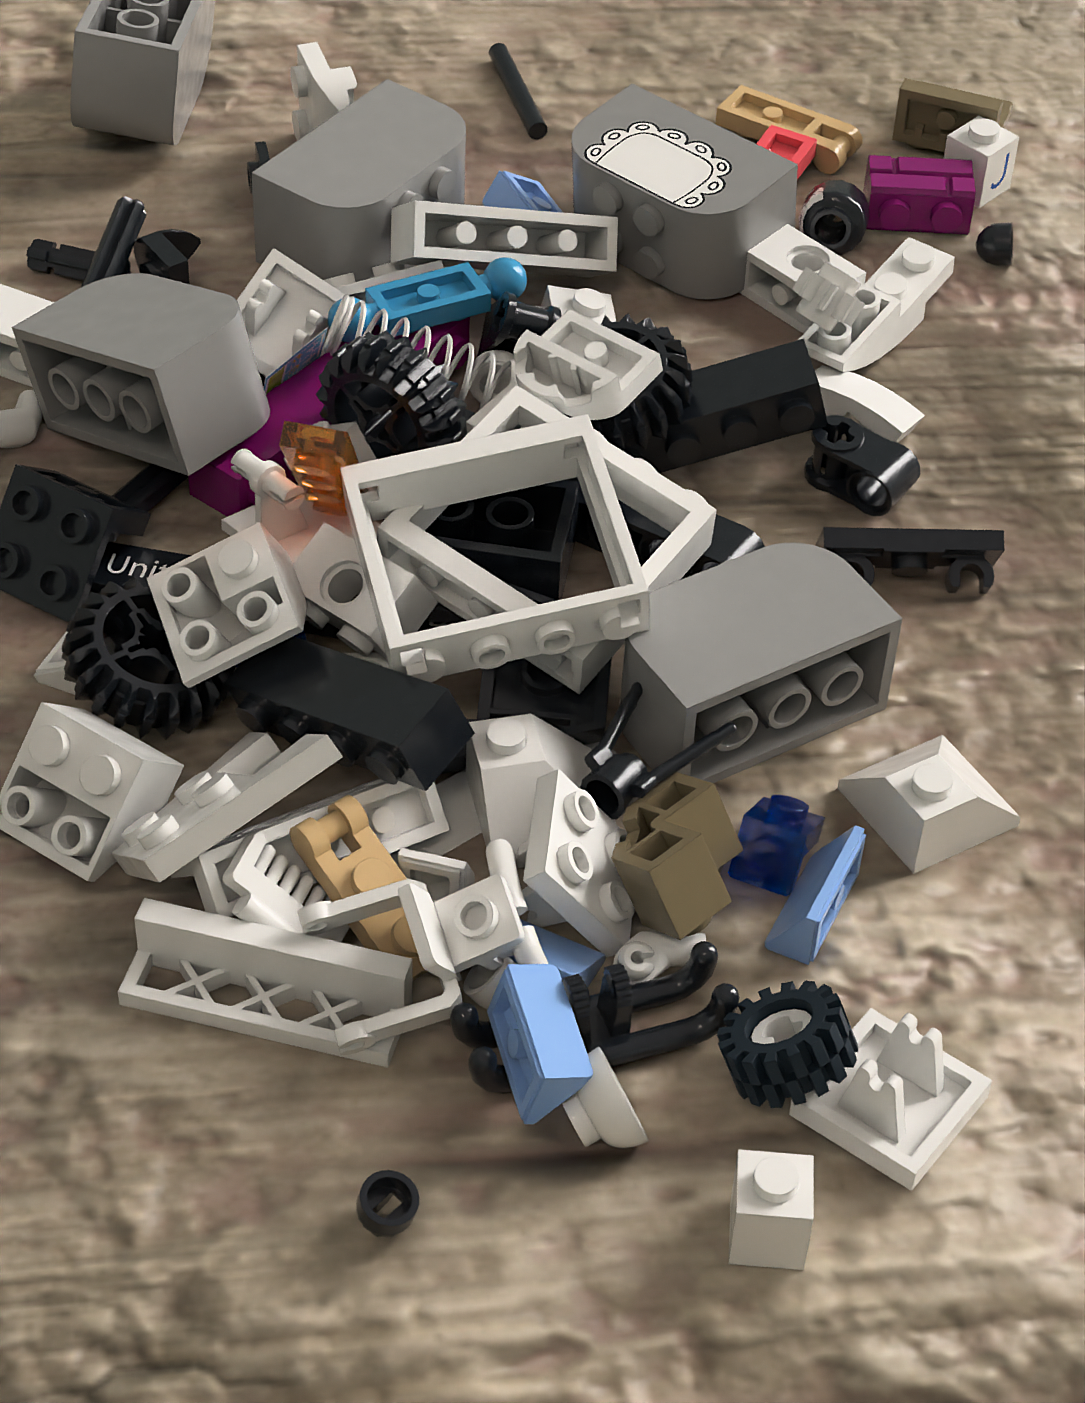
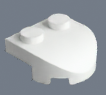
M317 42L297 45L298 66H293L290 70L295 97L299 98V110L292 112V124L297 141L354 102V89L357 86V82L351 66L330 69Z
M570 309L542 336L526 329L518 339L513 352L515 376L519 387L535 397L547 399L563 414L572 417L588 414L590 420L607 419L619 414L663 371L659 353Z

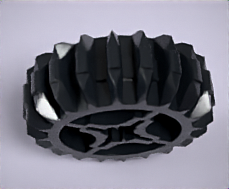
M629 313L619 322H611L604 315L601 325L659 353L663 371L619 414L607 419L590 421L593 429L600 432L609 443L620 450L625 451L627 446L634 444L646 450L649 437L655 436L666 439L668 425L682 424L683 409L690 407L692 396L691 382L693 381L691 364L688 363L686 350L682 347L681 341L674 339L668 327L657 328L650 317L635 324Z
M387 330L379 335L367 332L363 336H358L349 344L345 343L332 355L333 358L325 365L324 371L318 376L322 386L316 395L325 405L320 412V416L331 422L332 425L356 421L376 459L459 442L464 438L467 431V419L462 416L467 404L454 395L458 383L448 381L442 373L444 364L436 366L428 359L426 347L417 351L414 350L407 336L395 340Z
M134 576L125 582L123 587L109 581L101 589L100 594L90 592L88 598L84 599L81 607L77 609L76 614H72L66 629L68 633L62 644L63 654L61 658L66 661L64 679L76 683L74 687L75 700H92V714L96 716L108 714L114 718L115 727L120 729L125 724L133 725L136 727L140 739L148 734L151 728H155L167 740L171 734L175 733L177 728L189 734L193 728L198 726L200 720L207 722L216 713L221 700L224 701L229 691L223 683L234 672L235 665L190 688L185 686L149 585L148 587H143ZM109 636L116 644L114 648L115 653L112 655L108 652L104 639Z

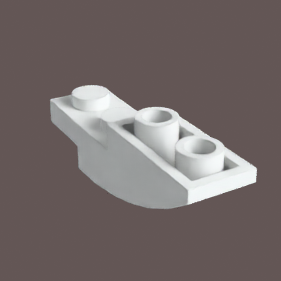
M908 237L865 284H861L854 296L865 303L851 327L838 320L833 330L829 332L813 323L798 340L804 339L811 358L842 372L855 371L873 363L896 347L924 319L925 304L952 275L955 257Z

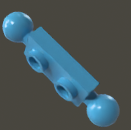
M502 257L489 263L484 274L480 275L475 272L469 262L365 288L366 316L362 336L376 313L384 308L388 313L387 331L391 333L397 322L407 317L410 323L409 334L427 325L432 327L451 321H461L470 316L491 311V298L497 301L504 292L514 293L517 298L523 294L527 285L526 271L515 259ZM354 298V299H355V304H356L357 302L361 301V300L358 299V298ZM342 299L335 302L329 310L327 319L329 329ZM361 307L350 322L341 341L350 343L355 339ZM383 315L376 323V325H379L380 328L382 325ZM404 324L401 326V328L398 330L395 336L403 335Z

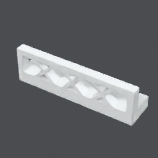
M378 778L232 833L173 873L171 878L194 876L205 912L227 917L234 916L232 913L233 907L241 896L224 883L223 875L243 839L248 835L261 832L266 836V845H272L276 850L271 863L264 873L265 876L275 858L279 855H284L288 859V865L277 883L278 886L287 869L292 865H297L301 869V874L291 893L294 892L301 877L304 875L311 876L314 881L313 884L318 881L291 842L290 828L309 817L314 818L316 821L328 814L329 805L346 795L353 796L362 805L367 814L370 828L389 854L450 829L435 783L427 791L400 781L393 785ZM341 838L331 843V849L339 860L351 854V851Z
M148 898L143 899L134 918L138 950L118 990L119 1005L389 1067L401 1034L377 1041L373 1046L363 1051L341 1055L334 1030L343 1026L344 1022L362 1014L374 1017L412 1005V958ZM152 966L180 972L186 981L165 991L143 986ZM227 984H234L246 987L252 998L233 1006L215 1003L208 992ZM298 999L313 1003L319 1013L297 1022L281 1018L276 1007Z

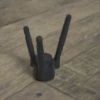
M635 682L620 704L599 744L585 756V763L591 769V772L582 779L580 788L592 796L596 805L612 820L618 819L625 813L628 806L639 798H643L657 784L735 734L737 726L733 722L726 723L648 772L643 761L636 755L627 752L621 754H613L611 752L643 693L641 684Z

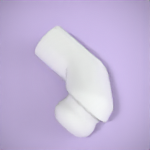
M25 390L20 393L15 409L0 410L1 448L26 446L36 437L43 415L34 390Z
M641 931L619 949L615 955L613 965L618 963L624 965L630 977L631 985L652 980L669 967H683L689 961L694 945L701 941H706L705 933H696L678 940L661 932Z

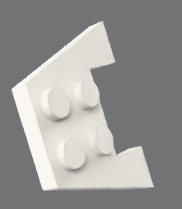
M249 732L206 771L195 775L180 786L174 793L176 797L158 813L154 811L149 812L128 826L121 834L125 842L111 854L127 875L160 883L343 758V756L327 734H306L281 753L268 733Z

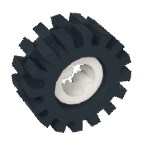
M804 980L800 988L796 989L793 981L781 983V991L772 994L770 987L758 991L760 1000L752 1002L748 998L744 999L738 1004L741 1014L729 1012L723 1019L726 1027L719 1028L717 1034L721 1053L739 1095L743 1099L748 1097L751 1104L759 1107L767 1100L770 1108H782L785 1098H791L794 1106L806 1103L805 1094L813 1090L820 1097L830 1091L826 1083L827 1081L832 1080L840 1084L847 1077L844 1067L854 1068L857 1061L855 1052H859L858 1044L838 994H834L832 988L825 984L817 988L815 981Z

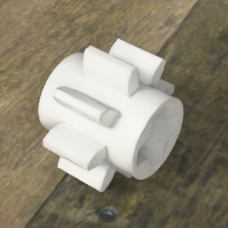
M827 261L819 273L805 267L791 289L802 297L795 310L829 332L833 330L838 320L851 327L865 303L854 296L862 283Z

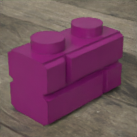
M869 155L863 188L864 196L869 204L870 215L866 229L968 235L976 195L972 160L900 156L891 158V156Z

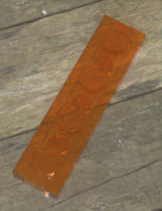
M284 420L279 446L298 485L305 491L303 495L306 501H312V508L316 511L335 516H347L340 467L359 463L348 432ZM369 488L360 489V494L368 492Z

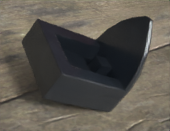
M177 229L160 230L137 238L133 251L139 272L190 284L188 259L199 247L201 240L190 232Z

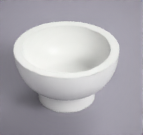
M600 1047L595 1048L587 1054L593 1069L592 1077L579 1091L562 1103L579 1138L585 1147L600 1139L606 1144L618 1148H629L648 1142V1137Z

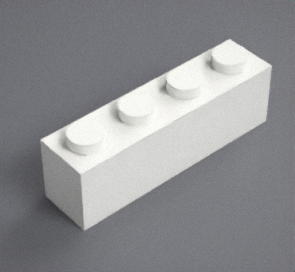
M415 200L391 209L390 263L422 265L442 260L443 267L469 262L473 269L485 270L493 260L508 257L518 261L526 273L590 278L613 273L617 270L618 217Z

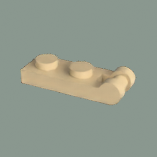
M740 85L717 107L715 124L732 130L741 137L759 140L769 126L774 125L817 139L816 156L813 158V162L816 168L824 174L836 173L845 164L846 159L851 157L861 147L863 142L860 131L851 124Z
M346 795L329 805L328 814L316 821L314 818L309 817L290 828V839L295 850L332 902L407 879L370 828L364 808L351 795ZM339 838L344 841L351 851V854L342 860H339L331 849V843ZM403 907L348 924L365 948L412 958V982L428 972L421 965Z

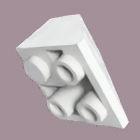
M260 522L147 578L182 682L188 688L304 630L307 602L289 554Z

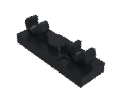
M823 527L815 546L829 550L843 558L870 586L875 576L873 565H875V568L891 569L893 575L901 577L921 576L926 574L928 569H934L936 566L949 567L945 575V587L948 593H956L960 588V572L971 571L979 579V594H987L994 582L993 566L1005 551L1004 530Z

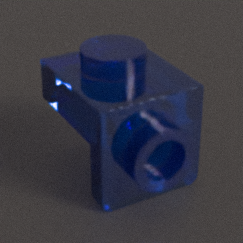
M772 795L770 799L763 797L743 816L738 834L743 851L731 859L728 870L729 876L783 896L790 895L795 888L803 857L819 841L825 817L808 812V804L790 796Z

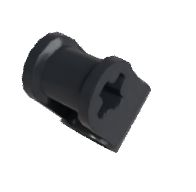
M504 292L499 300L491 304V311L486 312L477 357L490 350H504L514 354V347L526 329L542 336L561 317L560 308L551 305L542 309L517 301L514 293Z
M839 415L826 416L828 425L812 429L811 440L815 447L813 455L805 463L804 476L807 482L818 490L828 492L852 504L865 514L871 516L885 515L917 482L920 476V465L917 457L904 445L892 442L860 426L850 418ZM843 434L846 435V441L842 440ZM822 467L826 468L825 474L821 472Z

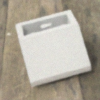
M41 702L0 792V830L84 880L95 882L117 862L111 853L125 842L121 836L122 832L145 814L152 811L158 813L166 806L184 765L85 709Z

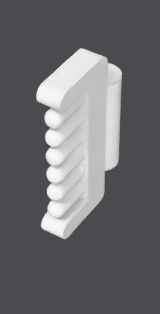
M261 832L246 836L223 875L224 883L241 896L234 905L232 913L240 920L304 934L297 911L306 905L322 901L326 892L321 885L315 886L303 906L302 904L313 886V878L309 875L301 877L294 892L290 895L301 874V869L297 865L290 866L278 886L277 883L288 865L287 857L284 855L277 856L265 876L264 873L271 863L276 850L272 845H266V836ZM329 897L325 899V901H331ZM346 924L312 936L342 942L350 926Z

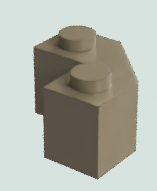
M676 772L653 788L643 798H639L626 808L622 820L627 831L626 839L615 844L611 859L642 925L678 940L702 931L709 925L712 916L732 902L720 873L723 870L724 864L743 851L715 784Z

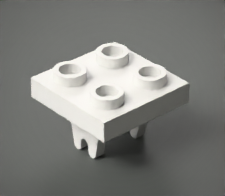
M275 248L271 250L237 299L259 373L264 377H267L328 327L320 356L325 354L324 345L330 330L327 321L329 310L335 302L342 299L345 295Z
M560 769L537 778L529 839L518 848L517 859L525 863L523 881L528 885L522 889L528 908L527 911H529L527 922L542 928L567 921L608 958L615 955L630 940L632 916L635 910L611 859L615 844L625 841L627 831L621 829L596 805L592 796L587 791L579 789Z
M870 1008L852 1029L859 1052H855L857 1061L854 1068L844 1067L847 1077L840 1084L832 1080L827 1081L826 1083L830 1091L818 1097L814 1090L805 1094L807 1102L794 1106L791 1100L789 1115L912 1191L988 1098L992 1080L944 1052L942 1034L936 1028H930L925 1036L919 1034L916 1029L917 1019L914 1015L906 1013L897 1024Z

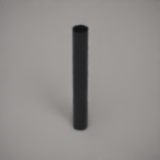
M503 43L492 45L489 49V56L529 136L535 140L543 138L548 131L547 125L506 45Z

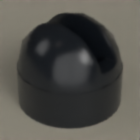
M1012 223L991 224L978 235L976 241L977 253L985 262L991 265H1012Z
M382 1170L370 1175L364 1181L356 1202L359 1221L365 1229L377 1237H393L405 1231L412 1223L419 1207L420 1199L417 1187L410 1178L397 1171ZM393 1195L401 1202L386 1218L376 1214Z

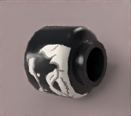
M828 180L815 186L807 195L799 216V231L839 256L852 251L862 241L870 218L869 204L864 193L854 184L843 180Z

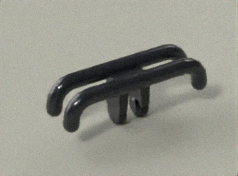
M701 941L692 948L689 961L675 973L633 985L630 983L627 970H625L624 965L621 963L604 967L600 993L594 995L589 994L588 987L579 974L562 978L587 1054L600 1047L610 1066L613 1067L698 1044L716 1035L719 1028L726 1027L723 1019L729 1012L736 1013L740 998L738 990L733 985L722 983L713 990L709 1004L696 1015L630 1033L632 1013L676 1002L702 988L712 977L717 965V948L710 942ZM461 1002L455 1005L450 1015L453 1033L463 1044L470 1048H475L468 1059L472 1080L488 1092L512 1093L504 1065L497 1064V1056L492 1050L498 1048L490 1021L479 1020L478 1010L470 1003Z

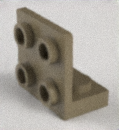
M905 78L899 90L892 140L907 143L916 149H933L945 152L947 135L977 116L993 120L1000 127L1005 128L1011 115L1013 103Z

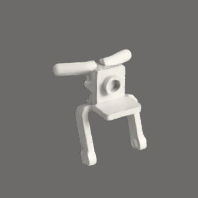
M494 839L487 845L486 858L490 877L435 902H432L425 883L408 878L334 902H315L297 911L303 933L312 936L403 907L421 965L426 971L439 977L444 991L440 996L361 1021L351 1022L335 1029L334 1034L341 1055L354 1054L373 1046L377 1041L450 1019L455 1005L462 1002V995L458 981L462 980L460 972L476 964H480L492 971L503 966L501 959L514 956L518 964H549L534 926H523L519 917L528 908L521 890L513 848L508 841Z

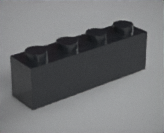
M804 339L693 370L690 407L683 409L682 424L668 425L666 439L655 436L649 437L646 450L634 444L627 446L624 452L633 458H641L647 461L658 473H662L827 426L828 422L819 382Z
M294 636L244 660L223 683L238 704V707L235 709L236 715L253 732H270L283 737L291 745L306 734H327L343 756V758L337 761L338 764L348 768L353 764L366 768L383 781L393 785L400 781L427 791L475 734L448 688Z

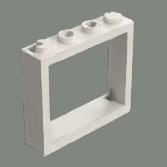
M515 385L461 441L569 417L559 412L547 399L535 397ZM594 429L617 499L671 532L668 538L641 567L649 593L667 586L673 581L680 580L711 545L717 509L709 505L697 492L683 489L659 474L647 461L641 458H633L612 445L600 432ZM577 443L564 445V450L577 447ZM424 504L395 509L378 526V545L381 555L416 575L436 601L465 620L539 605L425 531L449 505L423 510ZM625 638L621 640L606 639L571 647L559 654H540L526 657L525 659L580 694L609 659L625 643Z
M588 414L340 467L345 506L390 669L433 682L446 675L477 668L493 669L509 661L540 654H559L571 647L606 639L621 640L634 633L649 630V588ZM577 443V447L564 450V445ZM578 477L615 588L403 635L373 527V521L386 519L395 509L424 504L423 510ZM376 486L375 491L360 494V489Z

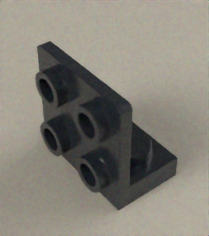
M16 464L0 506V590L69 622L72 614H76L77 609L81 607L83 600L88 598L108 541L116 542L119 534L143 536L151 514L56 470Z

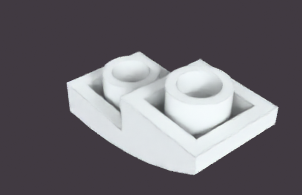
M823 365L815 370L826 416L839 415L848 418L850 415H853L862 427L896 443L912 432L925 416L891 390L863 376L849 371L842 372L833 367Z

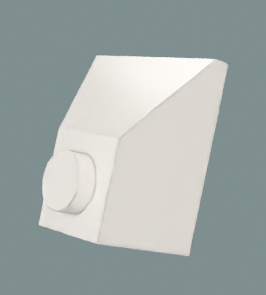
M531 713L469 722L475 734L466 743V778L485 845L487 847L494 839L508 841L513 848L517 868H523L525 863L517 859L518 848L529 839L537 778L560 769L581 789L582 779L591 772L584 758L592 749Z
M943 735L839 779L838 790L913 874L1018 827L1021 818Z

